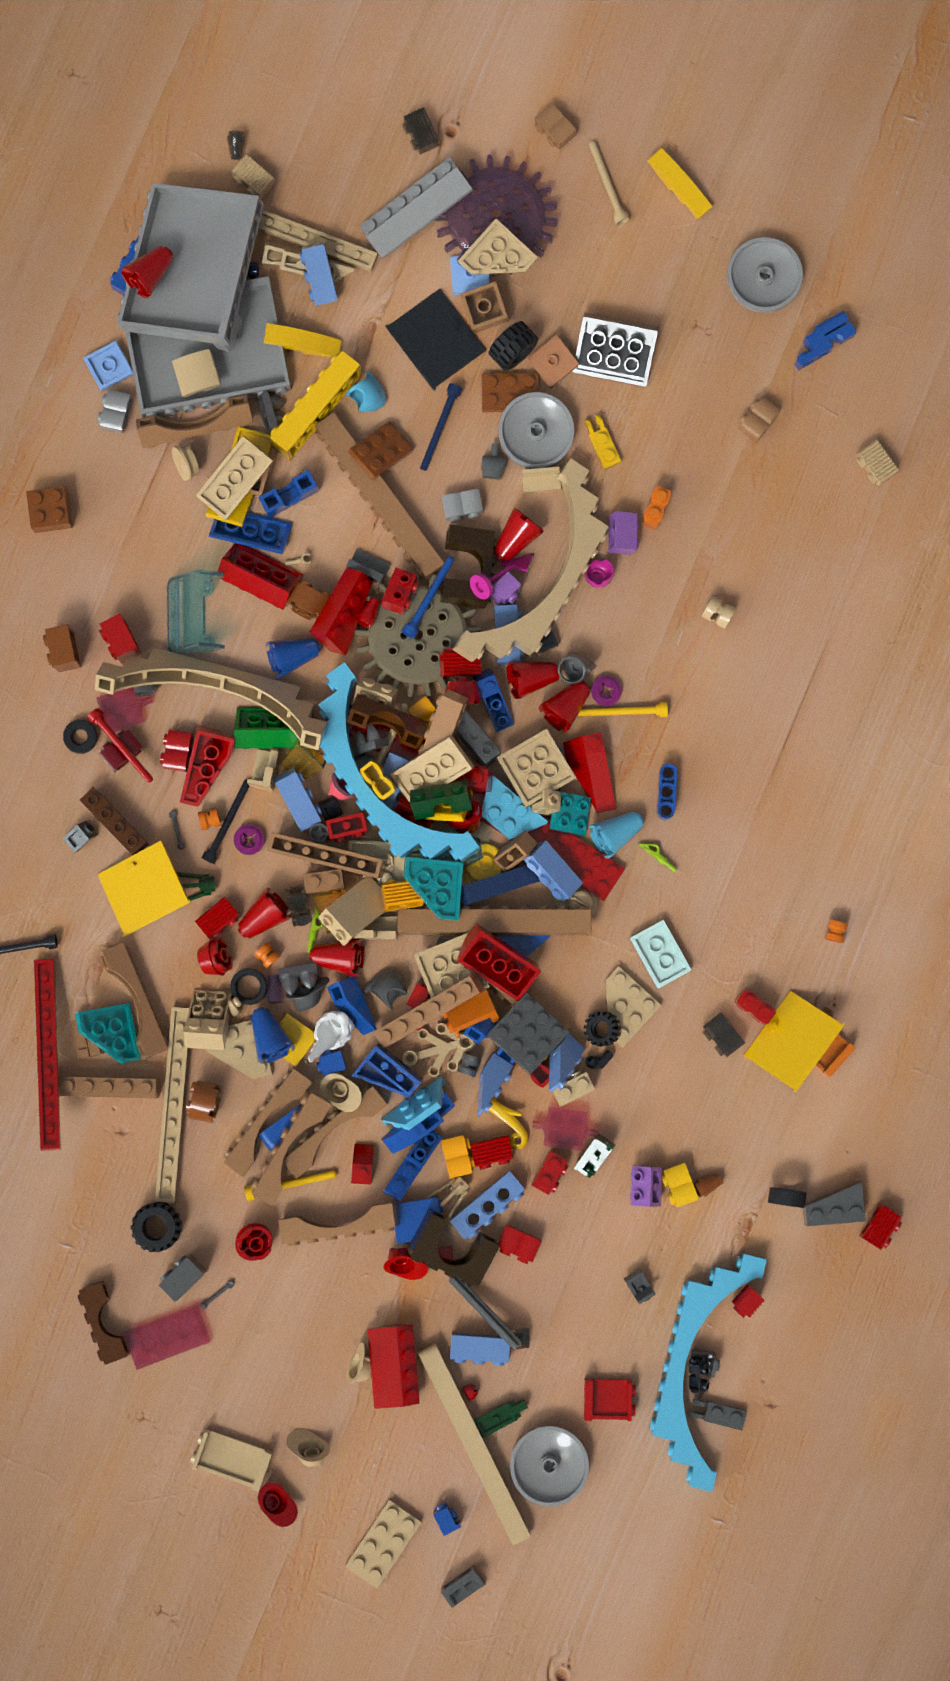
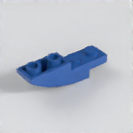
M444 1092L440 1109L410 1130L394 1127L381 1140L390 1152L394 1154L417 1142L444 1121L442 1117L454 1108L455 1105L446 1092Z
M432 1130L418 1140L383 1192L397 1202H400L443 1137Z

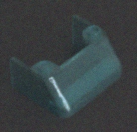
M198 569L169 579L167 583V647L170 652L209 653L225 649V645L215 644L213 636L205 633V597L210 596L214 591L213 580L224 577V573Z

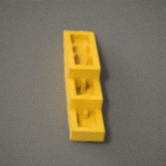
M662 148L647 159L666 187L674 192L680 202L688 207L696 219H699L713 207L689 176Z
M270 323L266 324L264 344L283 346V349L302 351V354L333 358L336 354H340L342 340L326 335Z

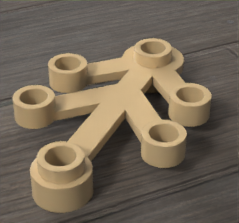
M439 1023L436 1026V1032L441 1035L445 1034L455 1041L446 1043L422 1028L417 1032L418 1038L427 1040L436 1045V1047L416 1053L414 1051H406L402 1056V1061L407 1066H413L417 1060L439 1054L433 1066L428 1069L431 1077H437L440 1073L439 1069L450 1050L457 1049L453 1059L447 1063V1069L454 1072L458 1069V1063L463 1053L470 1051L474 1047L475 1042L463 1033L460 1034L461 1037L457 1038L454 1032L450 1033L446 1024ZM440 1025L445 1026V1031L442 1033L438 1031ZM422 1030L426 1031L427 1036L425 1038H421L419 1036V1033ZM462 1039H469V1044L464 1046ZM407 1055H413L414 1060L408 1062L406 1060ZM449 1063H456V1068L451 1070ZM431 1068H437L438 1073L432 1075L430 1073Z

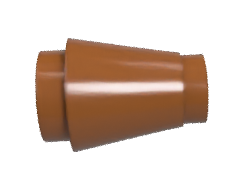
M719 1173L696 1179L693 1185L699 1197H706L723 1184V1180Z

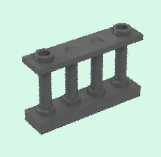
M465 710L456 736L482 766L488 768L497 760L500 750Z

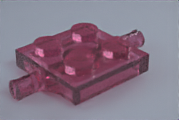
M133 687L117 691L113 695L106 694L96 698L99 709L104 713V721L114 732L144 723L143 706L153 704L151 696L139 699Z
M554 1107L548 1108L545 1122L533 1120V1124H540V1126L532 1125V1128L543 1129L545 1135L544 1146L582 1151L583 1141L586 1136L595 1137L597 1135L590 1132L598 1133V1129L587 1128V1112Z

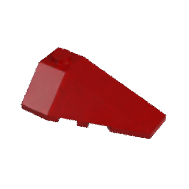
M198 725L180 803L199 807L215 779L229 760L235 738L217 729Z
M602 733L585 735L563 742L567 763L587 797L591 798L590 802L596 812L616 810Z

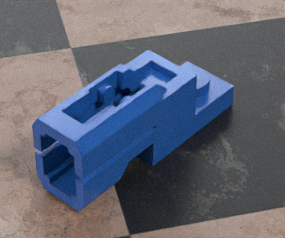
M844 311L817 325L813 333L805 337L803 344L808 352L804 351L797 356L798 359L795 362V366L798 371L830 353L833 348L832 344H842L855 336L856 330L852 323L846 324L849 318Z

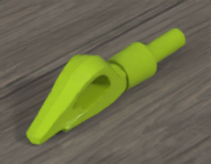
M638 844L657 859L660 864L666 865L673 872L677 870L675 866L668 862L669 859L660 854V847L657 844ZM649 846L656 847V851L650 850Z
M315 907L307 939L309 940L308 953H310L313 943L316 941L317 931L324 926L321 920V924L319 926L316 925V919L320 916L317 907Z

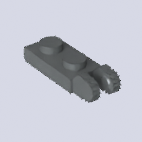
M693 1399L692 1404L706 1407L705 1414L690 1411L689 1416L704 1419L706 1422L743 1430L746 1410L711 1401L705 1402Z

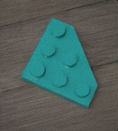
M405 857L403 877L434 915L441 920L459 921L463 863Z
M130 1003L75 1013L78 1032L120 1064L141 1060L140 1052L136 1045L137 1037Z

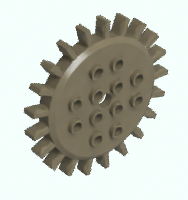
M414 573L417 574V582H420L418 573ZM436 575L431 576L428 587L419 586L417 592L412 594L411 607L409 610L406 609L404 615L382 608L381 602L378 607L375 624L368 628V630H355V636L368 637L369 642L366 646L356 648L357 654L371 652L373 656L371 661L363 665L364 670H371L374 666L378 665L382 672L376 676L375 682L382 683L385 677L389 676L394 679L391 685L393 688L398 689L400 683L409 685L407 695L411 699L415 694V686L423 685L424 694L427 698H431L430 684L439 682L441 689L445 692L447 683L444 680L445 677H440L439 654L444 652L446 648H454L460 636L466 630L470 633L480 632V626L466 627L465 620L476 615L475 609H469L462 613L458 607L459 605L441 603V592L437 590L430 603L431 607L425 611L418 624L417 630L423 632V637L420 640L410 637L402 639L400 637L402 634L401 630L405 624L412 621L433 584ZM381 584L379 586L380 591L384 595L387 587ZM444 614L446 619L440 620L439 615ZM391 622L393 625L391 628H387L385 624ZM429 629L435 632L432 636L427 634ZM444 641H449L450 645L448 647H444L442 643ZM418 644H421L423 646V649L421 651H418L416 649V646ZM395 648L396 653L390 654L389 650ZM432 656H437V657H438V661H437V662H433V661L431 660V657H432ZM407 659L411 660L412 662L409 666H406L404 664L405 660Z

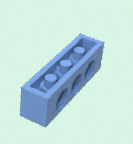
M509 1170L455 1215L450 1222L464 1239L467 1237L472 1239L479 1233L477 1229L480 1226L484 1225L486 1227L494 1220L493 1215L497 1212L502 1214L509 1208L507 1204L511 1200L516 1202L524 1195L522 1191L525 1188ZM502 1188L509 1191V1196L506 1199H501L498 1196V1191ZM486 1201L494 1203V1209L490 1212L483 1209V1204ZM472 1213L479 1216V1221L476 1224H471L468 1221V1216Z

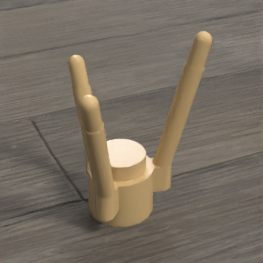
M460 1176L456 1180L452 1178L448 1183L426 1197V1199L432 1198L450 1187L449 1189L452 1192L440 1204L443 1207L454 1195L459 1196L447 1216L448 1221L452 1218L463 1198L468 1194L466 1190L470 1187Z

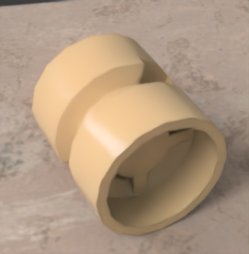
M713 595L701 617L710 622L714 620L717 626L725 629L736 607L728 603L724 605L721 599Z

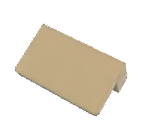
M560 467L522 470L523 494L561 491V483L557 479Z

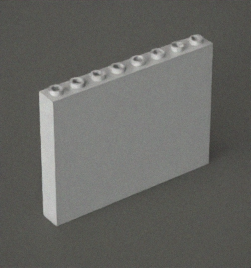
M153 183L151 190L148 192V204L144 209V220L139 228L140 236L135 244V255L131 262L159 246H166L172 251L173 261L149 298L139 296L137 294L139 290L135 287L131 289L126 283L125 295L122 296L121 311L117 315V324L121 329L126 332L230 346L264 207L261 198L257 195Z
M269 276L245 281L238 310L242 317V324L236 334L235 346L230 352L217 349L213 343L126 332L140 412L143 418L164 414L165 416H172L179 411L192 412L195 408L200 407L209 409L216 404L223 405L228 398L247 394L248 400H250L252 397L258 396L259 398L262 393L268 392L269 394L276 393L281 395L291 390L283 346L264 344L266 324L278 325ZM211 349L221 385L206 392L200 391L191 396L183 397L172 361L188 354Z

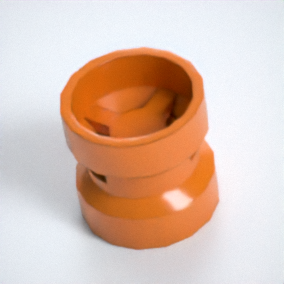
M217 807L210 809L209 812H198L203 831L208 830L211 826H221Z
M829 920L828 927L830 932L826 933L825 939L844 943L845 937L842 933L847 930L848 924Z
M268 942L254 953L257 959L263 961V965L267 969L281 956L277 951L272 950V946Z

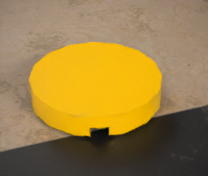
M490 844L478 845L481 849L466 860L467 871L477 881L501 874L503 871L493 861L499 849Z

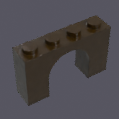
M449 525L446 532L445 549L463 551L473 555L480 564L481 573L488 578L494 576L491 573V567L495 565V556H493V549L497 545V538H494L495 531ZM445 578L442 583L441 603L483 609L486 608L488 603H491L492 595L487 599L478 598L471 590L470 581Z
M428 1209L407 1249L411 1256L410 1258L418 1263H421V1261L427 1263V1266L435 1271H438V1269L445 1271L444 1274L450 1278L455 1279V1277H458L468 1286L473 1284L479 1287L500 1247L496 1239L479 1232L471 1249L464 1257L457 1260L445 1259L438 1253V1244L449 1221L446 1216Z

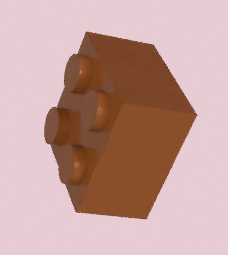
M64 486L26 491L30 525L34 533L72 528L68 491Z
M66 624L45 629L46 635H43L45 646H48L50 652L47 654L49 665H52V668H55L58 672L81 668L75 635L71 627Z

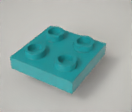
M560 792V811L551 814L550 830L586 836L591 798Z

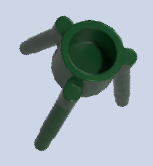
M177 872L179 877L201 879L199 883L182 884L183 888L199 887L200 891H204L188 897L191 901L211 895V892L216 891L214 876L209 877V874L200 875Z

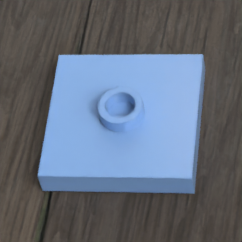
M462 256L450 257L453 295H460L461 293L490 284L489 274L471 275L458 263Z
M117 341L83 357L101 392L134 375Z

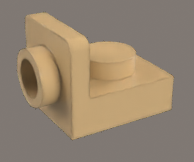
M549 789L543 790L542 799L532 804L531 812L550 815L560 811L561 793Z

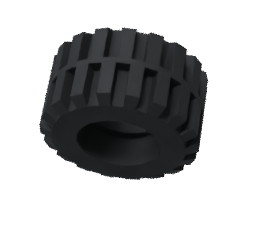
M523 321L516 322L498 336L491 345L488 354L504 371L510 370L532 352L538 342V337Z
M155 1202L141 1207L135 1213V1217L132 1218L131 1230L133 1233L131 1235L132 1238H135V1243L141 1246V1249H146L148 1252H161L172 1247L178 1241L179 1235L182 1232V1220L179 1219L180 1215L176 1213L174 1207L168 1206L169 1204ZM155 1215L161 1216L167 1223V1233L159 1239L152 1238L146 1231L147 1220Z

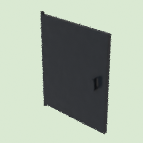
M440 289L389 326H385L433 391L436 390L435 388L486 351Z

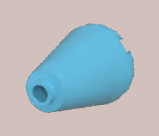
M632 811L593 823L589 826V829L593 831L590 833V836L598 851H604L606 853L604 857L609 859L643 828L644 820L639 813Z

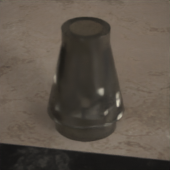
M229 131L227 140L230 159L241 160L245 142L244 132Z

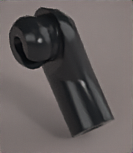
M606 1050L601 1057L588 1056L585 1062L591 1069H602L614 1055L609 1050Z

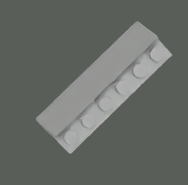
M449 157L361 224L360 228L381 258L384 259L472 192L473 189Z

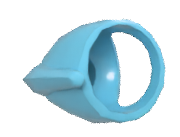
M366 372L367 378L346 392V396L357 403L359 412L378 410L384 406L386 401V395L382 386L370 372Z

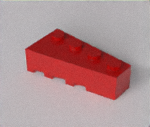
M345 569L309 631L330 652L345 656L348 652L358 624L357 615L363 609L372 585V581L362 571Z

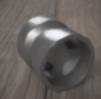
M463 1053L461 1058L462 1064L458 1067L457 1072L476 1077V1068L480 1064L481 1059Z

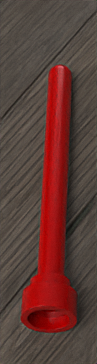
M99 708L90 712L87 716L88 720L92 724L99 725L145 781L151 783L153 777L104 721V713Z

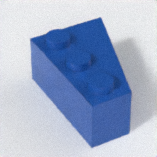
M379 1043L352 1075L408 1098L424 1080L386 1048L383 1049Z

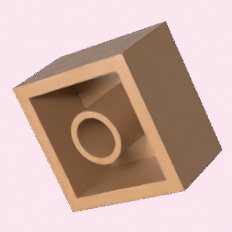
M496 281L460 294L473 333L509 321Z

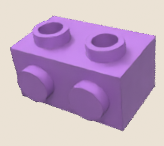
M615 511L609 516L608 553L630 555L637 551L639 546L637 538L639 521L637 520L636 513Z
M507 572L493 585L492 600L498 606L513 605L518 600L517 596L521 592V584Z
M632 1166L631 1205L661 1206L662 1167Z

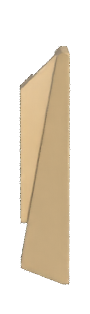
M271 241L266 242L262 263L280 265L281 270L304 275V272L307 271L306 265L302 264L299 253H302V250ZM328 258L334 283L354 271L355 266Z

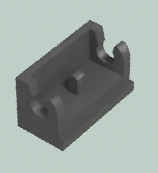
M473 1565L443 1586L441 1593L452 1608L485 1586L486 1583Z

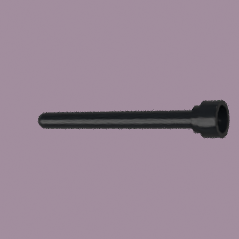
M248 779L244 780L210 849L204 851L201 857L211 864L215 865L218 859L217 851L250 787L247 783Z
M55 933L47 934V937H43L41 940L0 946V954L40 947L49 948V950L57 949V936Z

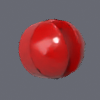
M471 1383L462 1387L469 1401L475 1399L479 1392L478 1389L473 1390L476 1385Z

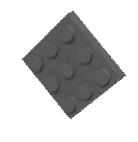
M526 993L487 1036L530 1075L570 1032Z

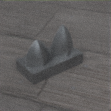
M267 392L259 396L257 403L266 434L270 435L274 427H279L283 422L284 416L274 412L281 409L285 405L286 400L276 396H269Z
M369 725L367 728V739L361 732L357 731L354 742L355 747L352 748L353 755L357 756L389 746L388 738L381 739L376 728L373 725Z
M316 963L278 969L281 985L291 996L296 991L298 982H302L305 987L311 989L317 979H319Z

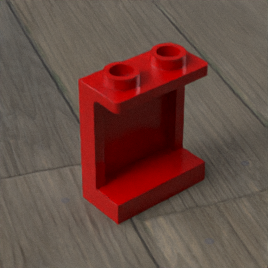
M584 1378V1421H592V1419L632 1421V1416L636 1414L635 1404H632V1397L636 1396V1385L632 1384L631 1379Z

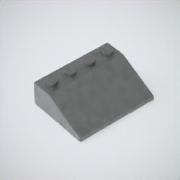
M584 313L575 357L580 365L573 372L646 387L658 327Z

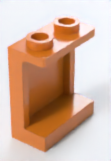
M487 990L443 1014L444 1019L447 1017L449 1019V1022L446 1024L450 1033L454 1032L457 1038L461 1037L459 1031L487 1018H491L493 1023L500 1020Z
M838 1034L816 1064V1067L827 1077H831L856 1047Z

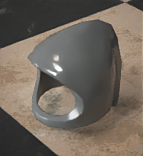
M569 653L560 661L557 671L564 682L575 684L583 681L590 671L596 668V664L581 654ZM562 663H563V669H564L565 675L567 676L568 679L564 678V677L562 676V674H561V670H560V669H561Z
M387 969L377 974L365 986L363 992L371 991L392 1010L394 1000L407 994V987L400 972L394 969Z

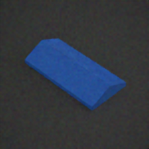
M247 513L242 527L214 519L209 537L283 554L288 544L292 523Z

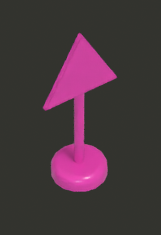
M534 553L517 557L510 561L500 562L499 565L506 568L491 578L482 573L475 574L470 579L471 590L480 599L489 598L493 593L492 582L512 569L527 572Z

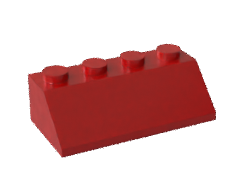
M234 543L221 559L216 577L256 596L258 599L272 604L274 607L284 610L296 583L301 582L304 574L248 546Z
M478 923L474 925L465 937L457 957L459 963L516 1001L521 999L541 973L536 962Z
M395 1324L367 1329L374 1408H394L420 1404L413 1324Z

